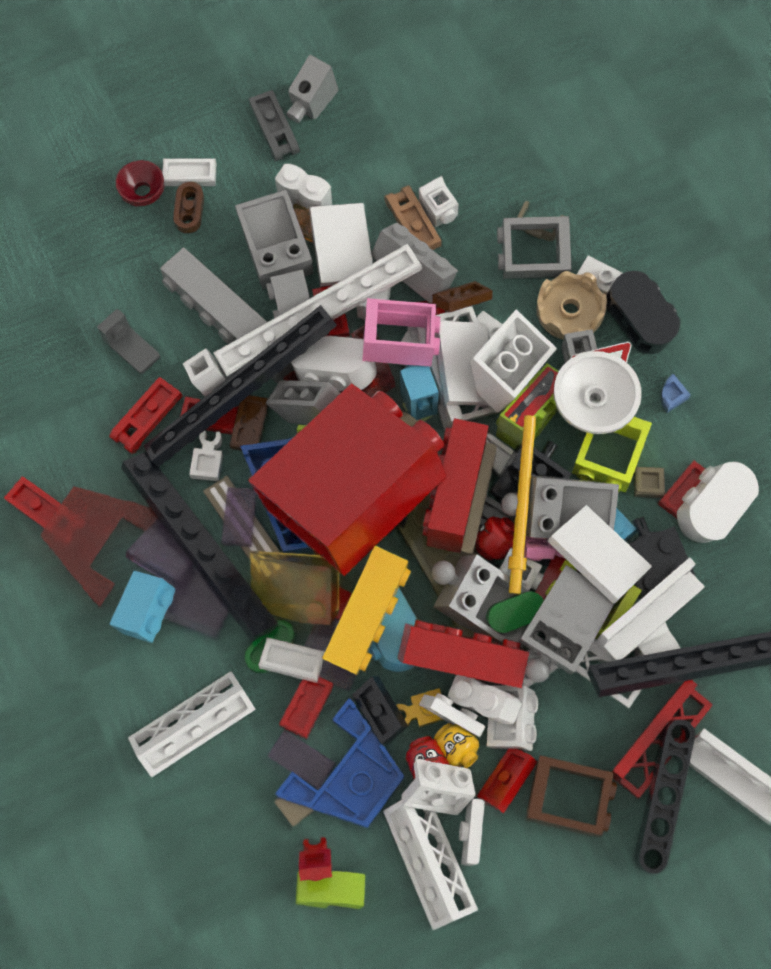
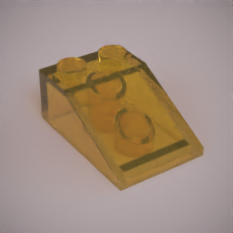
M262 551L250 552L251 588L272 615L300 623L332 624L339 613V572L320 555Z

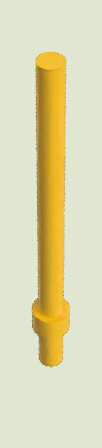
M530 415L524 416L517 494L518 504L515 516L512 556L508 560V569L511 570L510 594H521L522 573L526 571L527 558H524L536 427V417Z

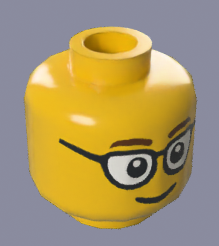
M447 723L435 734L434 739L437 740L449 765L469 768L478 759L476 753L479 748V741L466 729L457 724Z

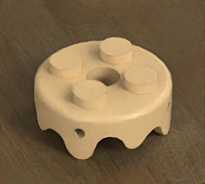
M564 271L551 281L546 279L543 282L537 300V316L543 328L559 339H564L565 334L591 329H593L594 333L604 319L607 297L598 288L593 274L586 272L577 275ZM574 304L578 311L576 313H568L564 310L563 306Z

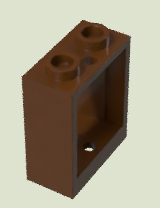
M540 755L535 767L525 821L599 838L602 836L603 831L608 832L611 813L607 812L609 800H614L617 782L612 781L614 773ZM550 769L602 781L594 825L542 813Z

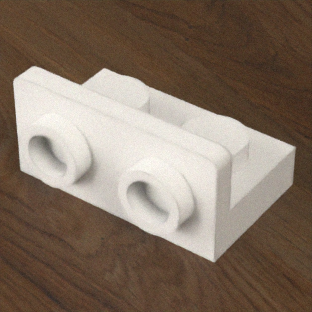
M508 685L494 686L517 697L522 705L514 724H503L488 718L487 747L532 751L533 743H535L537 737L534 713L538 709V698L535 695V691L525 685H522V688Z
M417 759L414 763L416 778L401 795L403 806L458 815L475 797L471 770Z

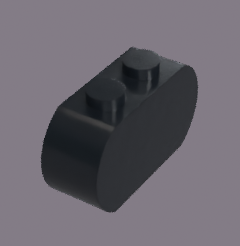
M628 271L616 278L606 293V309L637 351L654 354L664 350L680 329V318L675 307L666 301L657 283L651 281L648 275L643 272Z

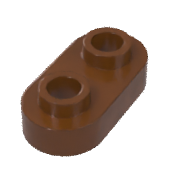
M195 182L181 184L176 192L173 219L176 228L186 234L197 231L202 222L204 194L201 186ZM190 197H195L193 200H187ZM187 220H192L190 223H185Z

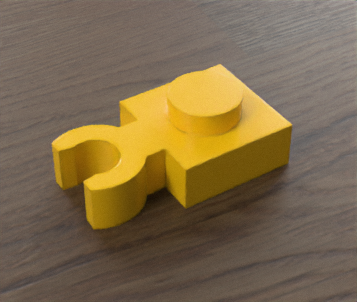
M440 688L411 696V706L396 704L399 711L406 714L405 721L408 726L412 720L416 719L419 728L444 720L419 706L424 694L435 697L437 693L441 694Z

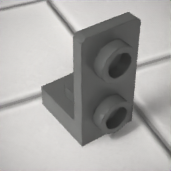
M119 309L112 312L97 326L103 341L140 374H144L160 359V354L130 328L125 315Z

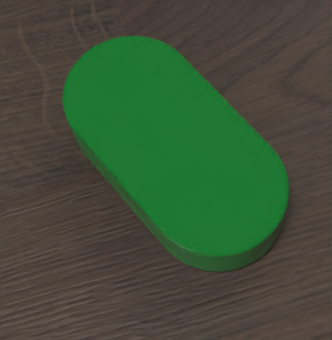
M524 591L521 594H516L496 602L487 610V624L499 633H507L525 626L532 621L544 599L536 592Z
M276 620L278 625L275 630L254 640L247 648L245 662L251 671L255 673H265L268 671L260 669L258 666L267 637L294 643L295 632L289 622Z

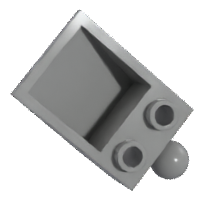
M287 190L235 205L262 290L267 288V283H271V276L303 269L304 276L313 274L312 258Z
M531 475L526 536L549 539L586 505L614 530L619 484ZM509 493L502 499L501 507L505 514L516 516L518 493Z
M477 554L461 556L455 568L448 561H439L434 564L431 570L433 580L438 584L445 585L433 606L434 608L475 633L492 636L491 641L502 644L503 639L519 642L529 624L507 633H499L489 627L486 621V613L491 605L516 595L509 593V576ZM521 585V592L529 591Z
M567 565L562 570L519 640L522 645L540 655L538 658L531 659L526 666V675L533 682L540 683L549 677L550 662L568 674H573L614 606L586 577ZM536 632L543 633L545 636L544 642L538 643L535 641L534 634ZM567 648L571 652L569 659H564L560 656L561 649Z

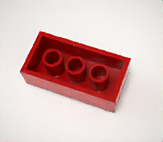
M454 418L452 428L446 427L443 438L444 447L442 454L439 455L446 477L430 492L429 508L431 509H426L422 534L427 536V546L461 554L489 425Z

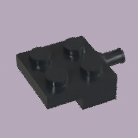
M547 441L541 452L536 448L533 449L531 475L570 478V472L550 459L558 448L556 444L553 445L554 442ZM522 443L516 446L489 490V493L501 501L509 493H518Z
M644 516L632 521L639 537L629 544L652 566L634 584V586L642 590L638 596L640 600L688 559L675 526L660 532H650ZM692 568L690 572L696 577Z

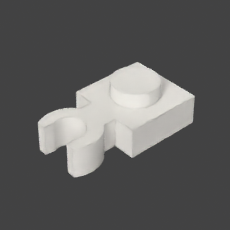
M204 431L199 435L202 449L194 448L189 475L191 479L219 481L223 452L216 449L222 444V436L220 432H216V438L209 442L206 441L207 433Z

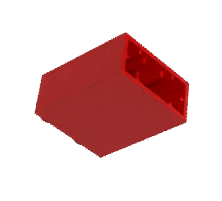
M352 383L248 480L266 510L343 576L354 568L374 546L446 477L437 453L444 447V442L439 434L422 420H418L412 427L400 418L403 417L401 409L383 391L379 390L370 397Z

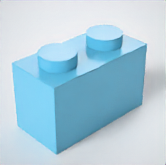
M407 365L403 370H400V393L407 413L416 420L436 415L438 413L439 391L430 367Z
M133 571L109 625L124 635L153 643L156 634L161 628L164 615L173 601L176 589L162 578Z

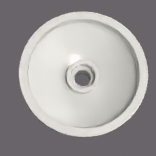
M591 351L576 355L562 366L554 383V400L561 416L573 427L591 434H607L623 428L633 419L641 402V386L634 370L621 358L606 352ZM596 397L599 402L593 403L590 401V398Z

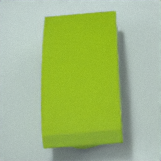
M332 871L331 878H324L319 881H300L299 872L297 873L295 904L327 908L329 905L361 909L364 906L365 874Z

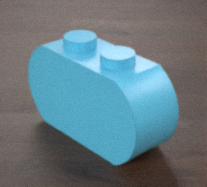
M399 588L395 595L399 599L391 615L386 614L381 624L386 626L379 643L373 641L369 649V653L373 655L372 658L375 661L379 659L382 667L394 672H403L414 667L413 665L400 662L397 658L405 623L414 625L415 620H417Z

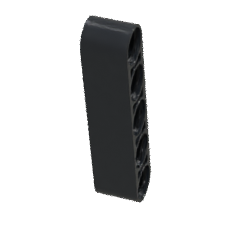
M685 720L670 722L663 728L634 855L638 868L650 874L662 872L669 860L695 741L694 727ZM675 726L681 727L685 732V739L682 743H677L672 738V729ZM669 756L674 757L679 764L678 770L674 774L669 773L665 768V760ZM662 787L668 788L672 794V799L667 805L662 804L658 799V792ZM656 818H660L665 824L664 833L660 836L654 835L651 831V823ZM653 849L658 855V862L654 867L649 868L644 863V855L648 850Z

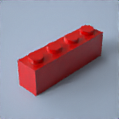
M415 620L414 625L405 623L397 658L400 662L522 688L530 652L520 648V642L503 639L502 644L491 642L492 636L475 632L473 638L462 635L463 630L445 626L444 631L433 629V623Z

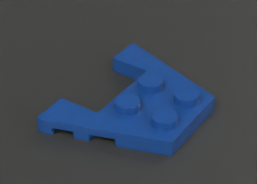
M348 698L332 719V722L352 736L356 742L318 791L292 771L275 795L280 799L368 829L402 783L405 776L385 747L381 745L354 702Z

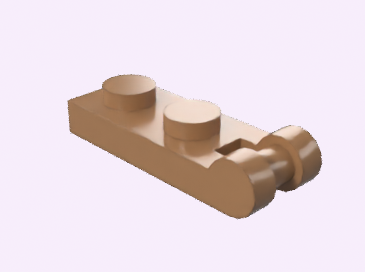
M409 185L401 188V191L396 194L391 192L384 195L388 209L392 211L400 225L406 227L420 241L425 242L430 249L434 250L441 246L442 240ZM404 201L406 202V204H404V205H402V206H400V204H399V203H402V202H404Z

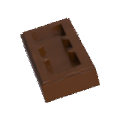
M474 281L432 294V304H436V306L450 313L492 300L493 290Z
M249 395L241 401L231 437V449L242 451L240 446L261 443L269 408L266 402L269 398Z

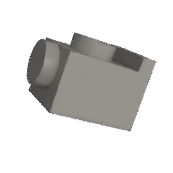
M593 329L565 334L561 347L565 363L574 354L597 349Z

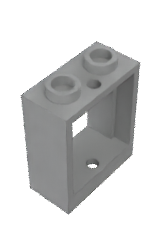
M569 216L503 218L502 226L497 227V244H502V254H498V270H503V279L558 277L564 271L571 272ZM555 229L557 263L512 264L511 230Z

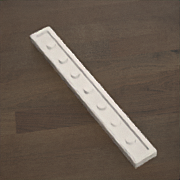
M406 244L224 346L213 354L227 378H229L320 305L334 320L367 301V298L371 299L422 270V265L409 245Z

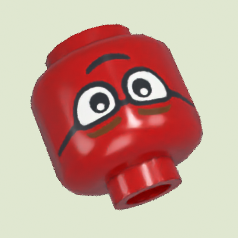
M495 516L488 518L478 530L475 545L478 553L488 560H501L505 558L510 548L513 549L514 522L507 517L502 519Z
M430 736L414 740L409 745L410 749L406 752V761L414 780L416 778L414 763L417 759L449 765L437 740L432 739Z

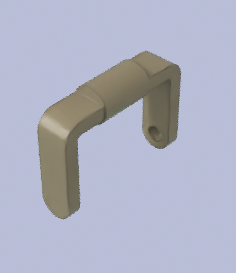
M525 201L517 218L524 217L530 204L529 201ZM544 229L522 230L526 234L547 241H554L556 238L555 229L552 233Z

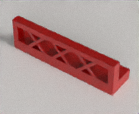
M693 680L684 681L611 771L614 773L613 779L637 799L641 797L651 783L653 770L649 774L648 767H654L655 762H647L646 749L650 745L660 743V740L654 739L659 733L661 737L662 730L666 724L676 720H692L690 724L695 728L713 706L711 702L694 690L698 684ZM689 696L702 706L697 715L684 716L683 703ZM678 711L679 716L673 717L674 714ZM682 728V734L679 738H674V741L677 743H682L685 739V732ZM669 756V757L665 760V765H666V764L668 763V761L672 758V756ZM642 757V763H636ZM643 767L645 781L637 789L624 777L631 768Z

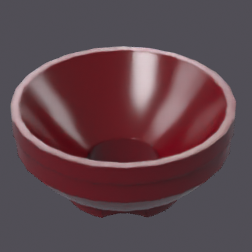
M137 160L126 164L120 169L115 180L118 194L126 203L133 206H146L154 203L161 197L165 187L164 176L160 168L154 163L145 160ZM145 185L150 188V192L145 196H139L135 193L140 186Z

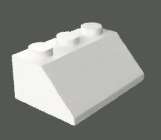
M517 310L509 316L470 360L477 394L497 413L517 397L557 349Z

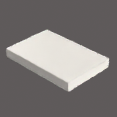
M363 203L310 207L309 213L320 286L335 285L373 263Z
M440 321L439 334L435 333V338H440L438 362L444 403L446 405L490 406L477 394L470 360L489 340L486 323Z
M587 505L548 540L565 559L613 604L652 567Z

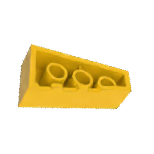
M374 546L322 659L355 675H358L359 670L366 671L373 656L368 653L373 641L379 643L386 627L381 624L386 614L391 615L399 599L395 597L399 586L404 587L410 576L411 570L408 569V560Z

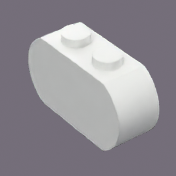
M336 336L322 337L309 347L304 354L299 355L291 362L299 381L329 382L338 391H344L351 383L360 390L364 389L374 380L377 367L375 362L362 361L364 339Z
M728 462L715 467L709 466L699 476L701 481L696 488H691L683 496L682 500L684 503L677 511V520L683 534L692 541L706 543L725 538L758 496L759 487L754 473L747 466L739 462Z

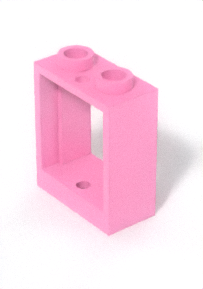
M367 298L362 361L431 367L433 355H439L440 338H435V333L439 334L441 320L440 316H435L436 304ZM377 324L425 328V344L376 340Z

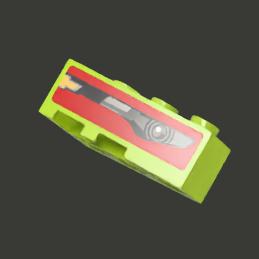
M547 363L541 370H538L528 382V385L500 414L495 423L498 426L496 437L515 449L517 445L522 443L524 416L530 415L536 417L534 441L558 411L553 392L554 383L559 372L557 369Z

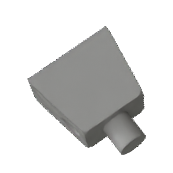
M312 55L308 56L288 91L293 105L286 115L292 121L300 123L304 115L316 119L339 91L332 66Z

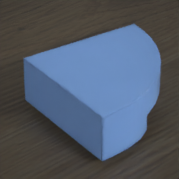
M672 374L667 379L661 392V402L666 413L688 400L691 394L677 377Z

